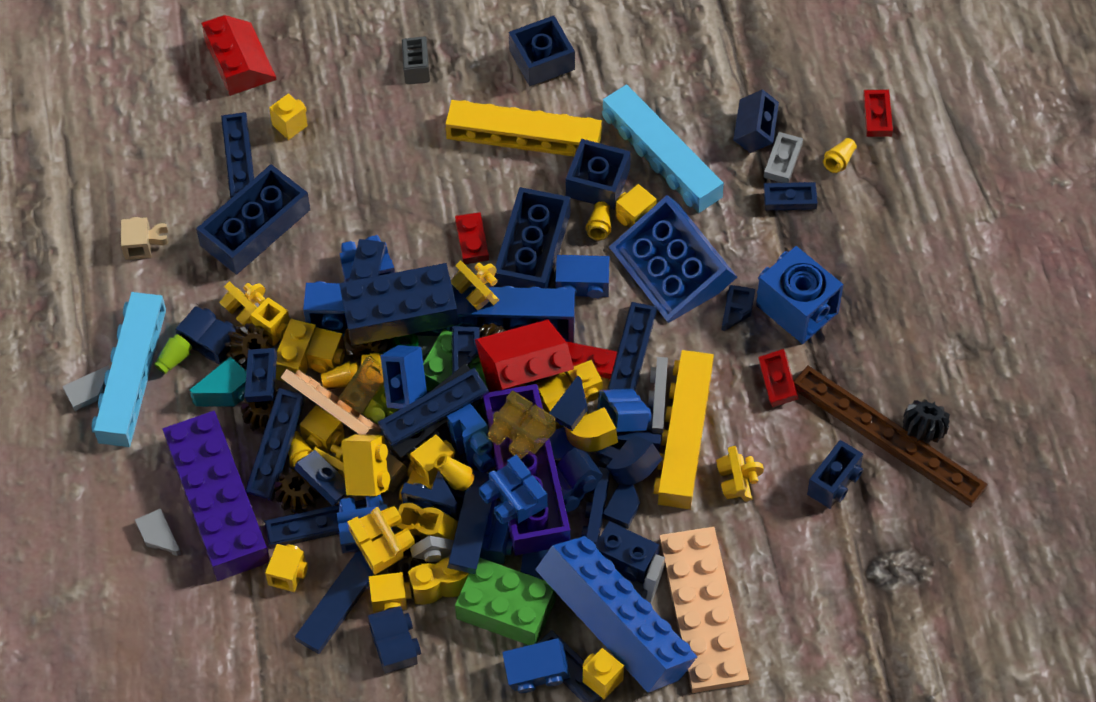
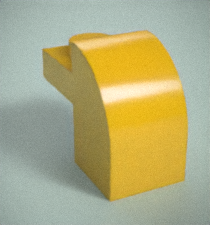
M605 407L583 416L573 431L565 427L569 443L582 451H599L618 443L616 427Z

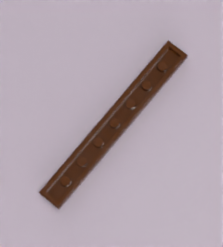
M807 365L794 380L796 391L969 507H972L987 489L988 484L924 441H917L916 437L908 436V431L812 367Z

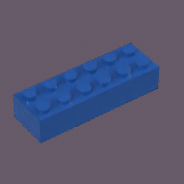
M585 536L552 545L535 569L648 693L679 681L697 659V655L691 650L689 644L672 630L671 625L655 612L650 602L641 597L634 589L632 583L625 579L615 569L614 564L599 552L594 542Z

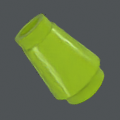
M176 334L173 338L170 337L154 366L162 373L167 374L168 371L172 370L190 355L189 351L193 347L183 337Z

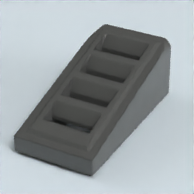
M426 36L402 39L405 83L429 82L430 71Z

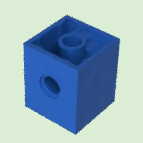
M797 246L789 252L785 251L782 253L777 262L771 268L766 267L758 277L756 306L801 344H804L839 313L844 284Z

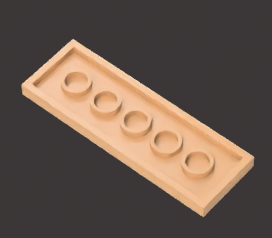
M715 527L659 535L662 556L665 557L664 565L679 635L697 655V659L687 670L692 693L749 684V676Z

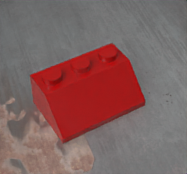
M223 15L201 23L206 45L229 96L277 80L251 22Z
M549 319L475 339L489 392L503 390L574 370L568 344Z

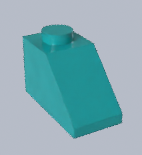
M229 357L189 390L193 404L196 407H235L239 402L244 401L246 371L234 359Z

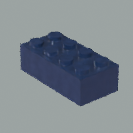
M270 164L196 228L200 246L237 275L311 210L308 192Z
M519 187L495 267L497 271L494 277L498 282L494 287H540L549 289L556 266L557 255H559L570 218V197Z
M447 263L339 283L351 346L458 325L457 306Z

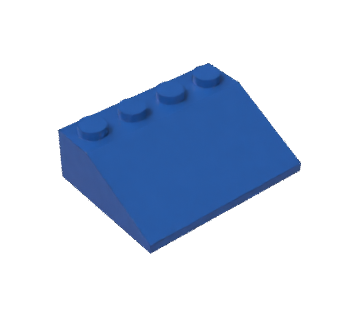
M668 195L609 246L668 323L715 297L737 278L736 274L682 207Z

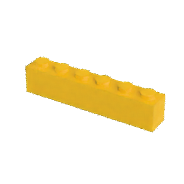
M451 100L445 124L446 138L450 140L573 157L576 154L581 139L600 143L602 136V120L590 117H574L567 114L545 113L539 110H523L517 107L509 108L493 104L472 103L466 100Z
M682 350L680 360L675 359L673 376H677V382H671L669 399H674L673 406H667L665 422H669L670 425L669 430H663L661 446H666L665 454L660 453L663 459L657 470H662L661 478H655L653 494H658V505L691 510L714 354Z

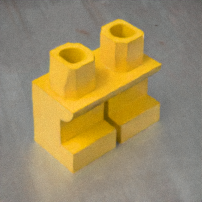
M395 506L380 511L379 507H376L370 514L358 518L357 516L347 521L349 532L360 551H362L374 575L403 559V552L415 544L408 528L395 535L391 530V527L402 522V518Z

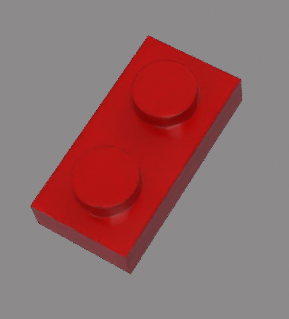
M864 90L863 102L866 137H892L893 125L889 90Z
M481 212L455 216L463 263L470 264L489 261Z
M567 342L573 367L592 360L600 377L611 378L617 351Z
M781 349L759 356L758 359L772 407L798 400L785 350Z

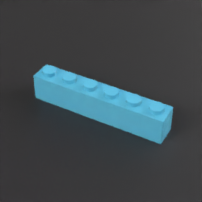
M627 84L603 99L602 116L608 124H612L618 130L619 135L634 146L636 153L650 163L654 172L660 173L666 179L668 186L682 196L687 206L693 207L700 213L723 198L724 183Z
M131 292L129 302L124 304L123 324H119L117 329V347H113L111 351V369L105 373V391L100 393L98 399V417L94 416L92 421V432L95 433L99 444L131 446L166 313L162 295Z

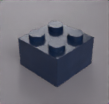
M554 15L508 32L509 51L529 87L575 70V50Z
M581 139L565 179L566 196L591 204L605 202L610 206V209L615 210L616 201L621 195L630 171L631 151Z

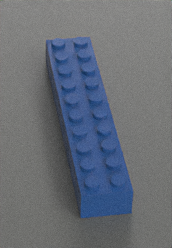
M323 281L306 283L303 307L305 322L316 325V328L342 333L344 339L345 330L348 327L339 283H326ZM452 285L458 314L457 326L481 328L483 324L490 325L494 323L498 327L502 326L505 330H511L549 319L565 341L574 343L575 289L564 287L556 289L540 287L514 288L512 286L488 287L499 301L495 305L489 301L484 307L477 310L466 299L476 287H468L461 294ZM446 327L444 329L451 332L452 327ZM443 328L415 334L417 336H439Z

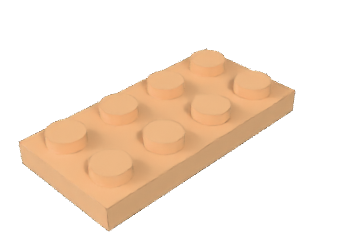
M288 369L281 376V379L358 434L380 435L381 428L379 425L361 415V412L343 402L340 397L322 387L312 377L300 370L293 373Z

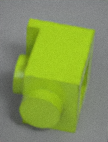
M383 384L366 407L363 415L378 425L380 420L400 409L387 408Z

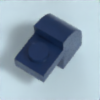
M634 434L630 436L620 450L609 446L602 450L594 451L600 459L598 461L603 468L608 469L616 483L622 485H631L644 480L663 459L652 442Z

